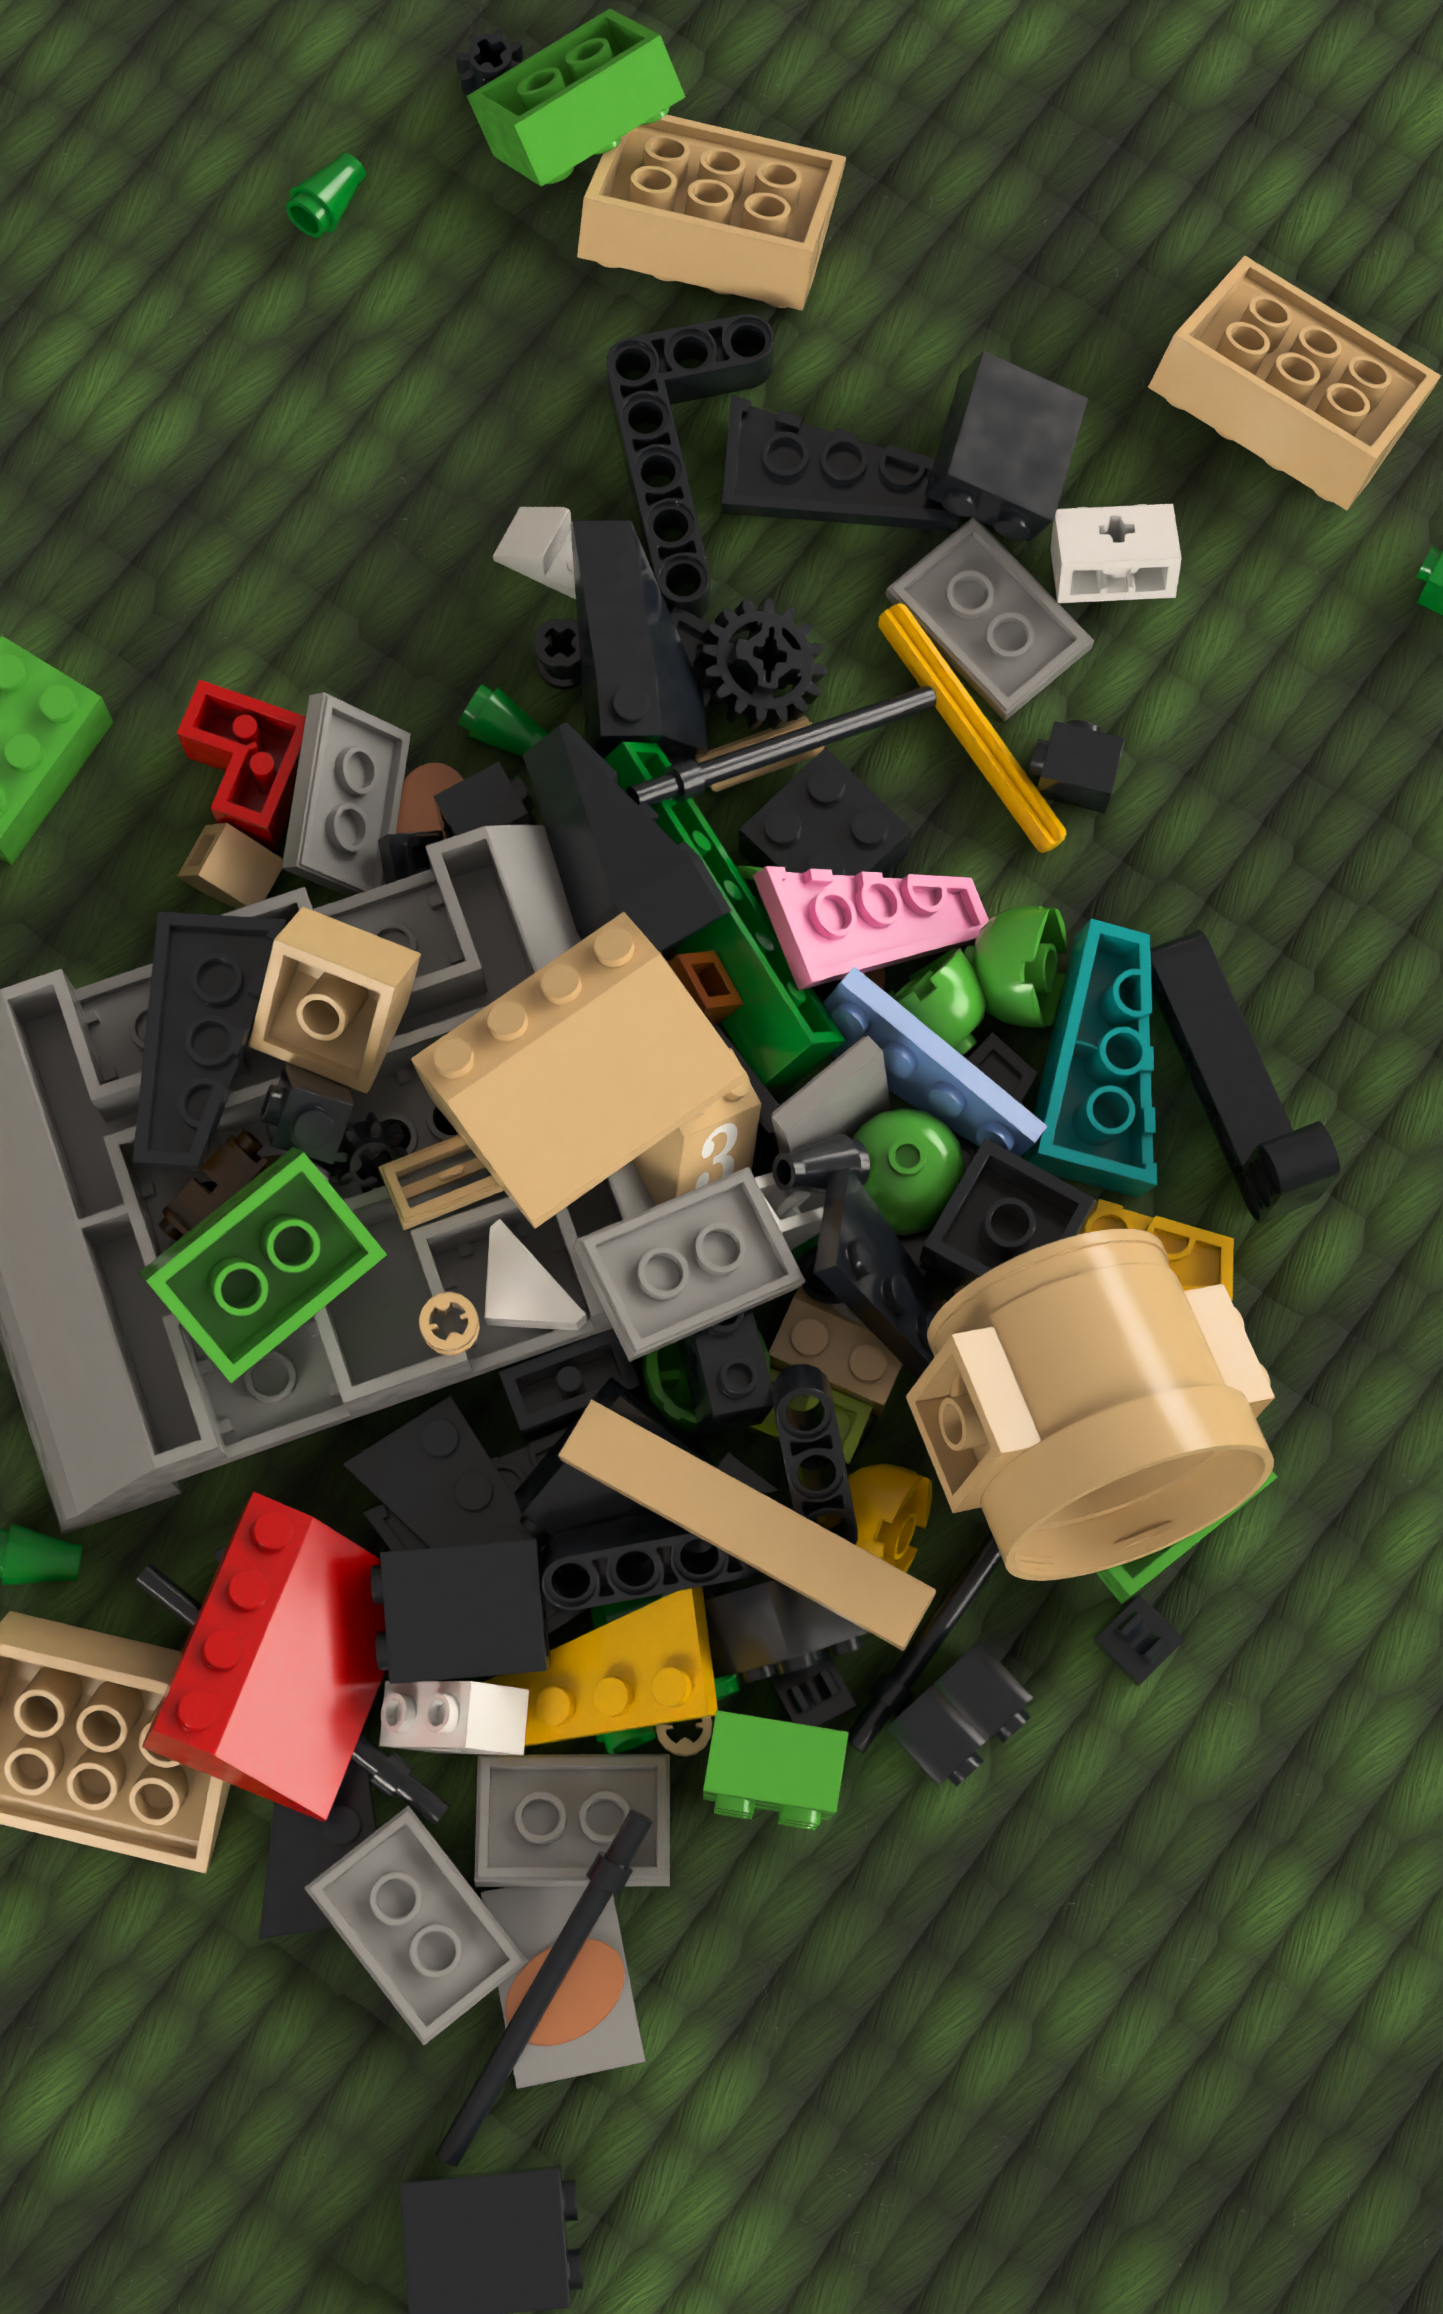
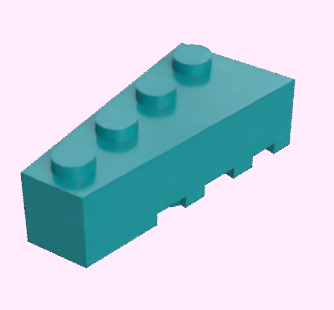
M1090 919L1074 936L1034 1110V1115L1048 1127L1036 1143L1024 1153L1023 1158L1051 1175L1136 1198L1141 1197L1157 1186V1163H1153V1134L1156 1133L1155 1107H1152L1151 1072L1154 1070L1153 1046H1150L1149 1015L1152 1014L1149 934Z

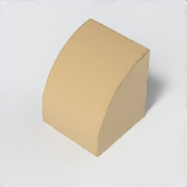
M228 823L205 825L177 877L204 894L240 909L266 899L282 870L283 859Z

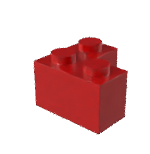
M199 679L177 731L187 758L225 771L211 806L217 824L228 823L262 846L277 851L290 819L306 716Z

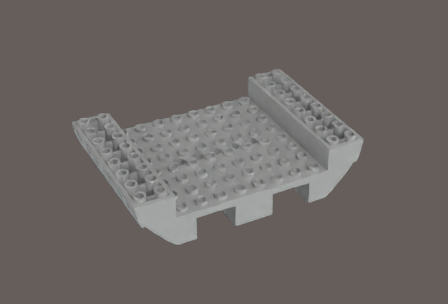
M544 825L483 826L427 845L425 847L431 867L430 870L315 909L312 908L305 887L222 914L223 916L287 919L289 923L302 907H306L421 953L407 1008L372 1087L367 1094L348 1087L354 1103L348 1122L353 1125L357 1122L366 1121L369 1112H374L382 1128L397 1123L399 1126L407 1129L411 1135L410 1144L406 1149L408 1155L459 1135H447L436 1128L435 1119L440 1110L429 1098L411 1058L582 941L573 921ZM153 963L78 989H74L62 969L0 989V1341L62 1535L181 1494L182 1491L178 1480L613 1328L573 1245L577 1239L656 1206L632 1161L536 1229L507 1193L501 1191L403 1231L395 1207H393L385 1185L362 1193L359 1183L354 1179L348 1184L341 1186L336 1176H329L327 1180L377 1241L387 1256L239 1378L230 1383L139 1274L142 1269L177 1242L165 1234L158 1225L165 1217L162 1213L163 1208L173 1200L191 1178H196L206 1188L217 1186L204 1171L136 1168L133 1164ZM248 1041L205 1163L226 1141L230 1134L237 1137L243 1129L252 1133L262 1143L263 1147L257 1153L261 1158L272 1155L283 1156L287 1152L271 1147L266 1125L260 1122V1112L269 1086L271 1084L278 1085L285 1063L293 1064L248 1047ZM366 1149L359 1154H364L370 1160L377 1157L378 1155H375L369 1149ZM468 1150L400 1177L398 1181L400 1186L403 1187L474 1159L477 1156L472 1150ZM488 1170L408 1201V1205L410 1208L489 1177L491 1174ZM498 1219L502 1220L585 1312L587 1322L579 1330L487 1326L484 1315L490 1227ZM453 1292L463 1295L471 1301L479 1317L480 1331L476 1342L470 1349L459 1355L447 1356L435 1352L427 1345L420 1331L419 1317L421 1310L430 1298L439 1293ZM453 1308L448 1316L437 1313L433 1318L432 1324H437L440 1332L435 1336L446 1340L451 1332L462 1335L468 1325L462 1324L460 1320V1315L464 1312Z

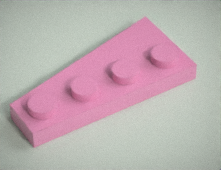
M766 866L753 875L798 991L843 979L853 967H856L862 973L973 944L976 942L980 929L989 921L973 880L967 877L909 874L899 879L883 878L882 873L860 872L856 876L832 875V870L809 869L804 873L785 872V867Z

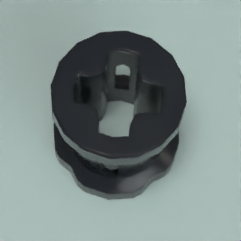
M554 618L546 621L535 633L536 644L534 649L538 658L539 675L546 684L553 688L561 690L575 688L582 683L578 623L568 618L561 620ZM557 650L559 653L552 658V653ZM572 650L573 655L566 657L565 655Z

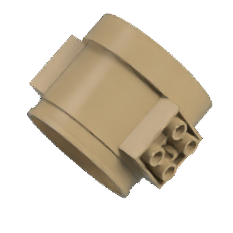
M1108 1229L1061 1239L1021 1254L972 1281L946 1302L931 1321L927 1332V1339L935 1358L906 1395L952 1513L982 1507L1006 1569L1013 1576L1026 1580L1046 1581L1087 1575L1134 1561L1171 1546L1215 1523L1239 1507L1260 1489L1274 1467V1458L1256 1418L1272 1402L1275 1396L1270 1387L1269 1375L1264 1366L1259 1363L1247 1337L1240 1312L1233 1306L1224 1284L1183 1291L1177 1275L1169 1267V1258L1161 1240L1152 1233L1143 1230Z

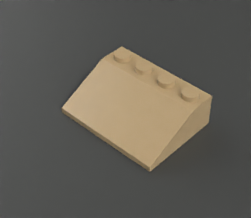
M666 115L654 123L638 126L622 136L618 146L603 153L583 199L578 258L595 261L608 268L620 267L650 274L663 281H679L708 288L718 294H734L763 301L777 308L789 307L803 311L814 280L845 167V156L671 115Z
M1244 256L1174 334L1148 388L1164 397L1172 406L1185 410L1208 424L1222 437L1237 442L1263 458L1272 468L1284 471L1313 489L1322 499L1334 502L1347 511L1370 482L1437 384L1441 375L1247 256Z
M625 912L616 916L411 1058L429 1098L535 1229L748 1079L743 1067L661 953Z
M9 1611L0 1622V1824L206 1874L211 1863L231 1784L142 1747L182 1652Z

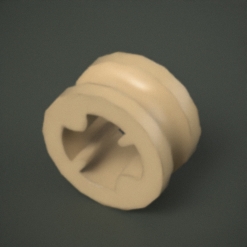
M453 1292L439 1293L426 1302L420 1313L419 1325L422 1336L427 1345L439 1354L447 1356L459 1355L470 1349L478 1338L480 1324L477 1311L471 1301L461 1294ZM453 1308L464 1312L460 1315V1320L462 1324L468 1325L462 1335L451 1332L446 1340L435 1336L440 1332L438 1325L432 1324L433 1318L437 1313L448 1316Z
M711 1717L701 1718L702 1722L695 1725L696 1729H702L703 1731L699 1739L694 1743L685 1737L677 1744L671 1741L666 1732L673 1730V1726L668 1724L655 1726L658 1740L665 1750L674 1755L684 1757L695 1755L703 1750L711 1739L712 1719Z

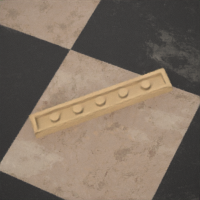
M592 1399L558 1455L563 1462L902 1651L905 1650L936 1594V1589Z

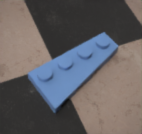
M853 967L822 1003L846 1040L831 1055L838 1058L863 1036H869L883 1050L888 1090L917 1109L926 1111L946 1123L949 1129L978 1147L981 1146L986 1138L1021 1157L1036 1143L1048 1127L856 967Z

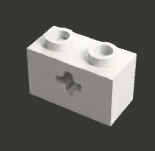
M1173 504L1078 507L1056 510L1050 551L1057 603L1176 598L1182 557Z
M385 1681L384 1700L381 1708L379 1746L445 1754L524 1755L529 1689L473 1681H420L390 1684V1681Z

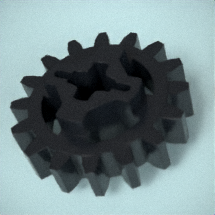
M767 598L757 611H755L749 599H744L735 609V613L726 607L716 617V625L710 624L703 632L701 639L707 645H704L695 655V661L708 666V668L697 680L700 685H713L716 690L708 701L711 706L719 705L722 702L730 706L726 718L729 722L732 723L742 713L747 715L750 730H756L764 722L765 718H767L772 729L775 730L787 721V716L792 720L800 718L808 710L806 704L811 705L820 695L821 690L814 683H818L827 674V668L814 663V660L825 649L823 644H809L806 637L814 628L811 623L803 624L800 627L792 623L796 609L791 606L782 615H778L775 613L773 599ZM750 630L746 640L738 639L734 644L729 643L732 636ZM787 685H793L790 693L773 699V693L777 689H784Z

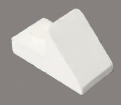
M520 507L496 549L493 560L576 599L570 510L565 507Z

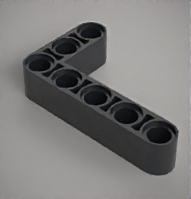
M742 314L628 337L613 345L607 355L608 393L645 553L670 613L675 607L684 609L701 619L707 613L710 605V571L670 405L751 389L762 385L770 377L773 370L774 332L768 322L753 314ZM743 346H751L757 348L760 353L753 357H744L738 355L735 351ZM685 358H696L701 360L703 364L697 368L687 369L680 366L678 362ZM630 369H638L646 373L643 378L638 380H628L621 376L623 372ZM641 422H651L659 427L656 431L649 434H642L633 429L636 424ZM653 475H664L672 480L668 485L656 488L649 486L644 481ZM666 528H676L685 534L680 540L675 542H667L657 536L661 530ZM678 582H689L694 584L698 590L689 596H678L673 594L669 588Z
M1197 930L1150 948L1152 993L1250 1214L1257 1223H1262L1318 1201L1340 1174L1341 1170L1333 1140L1320 1121L1293 1130L1207 937L1201 930Z
M809 1364L792 1365L785 1368L777 1376L773 1384L775 1417L789 1488L762 1494L811 1521L823 1515L840 1517L842 1519L841 1522L827 1530L855 1545L858 1540V1528L830 1383L827 1376L817 1367ZM801 1394H809L819 1399L818 1404L807 1411H796L788 1406V1403L794 1397ZM812 1455H823L830 1459L829 1464L819 1470H807L800 1466V1463L805 1458ZM657 1513L565 1530L555 1534L547 1541L542 1556V1590L544 1595L554 1606L564 1610L585 1609L766 1574L716 1546L703 1553L687 1551L683 1546L689 1541L701 1538ZM630 1551H640L650 1557L646 1562L639 1565H630L620 1559L622 1555ZM566 1563H576L583 1566L586 1571L575 1577H567L561 1575L556 1569Z

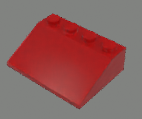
M253 1492L240 1513L142 1747L325 1822L385 1673V1670L378 1669L375 1647L376 1631L386 1630L384 1604L374 1605L371 1592V1566L381 1565V1560L316 1518Z

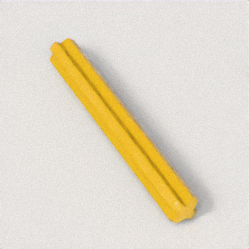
M898 603L884 611L879 616V629L921 687L929 686L933 689L936 695V709L1034 847L1040 853H1046L1057 847L1065 839V827L907 606Z

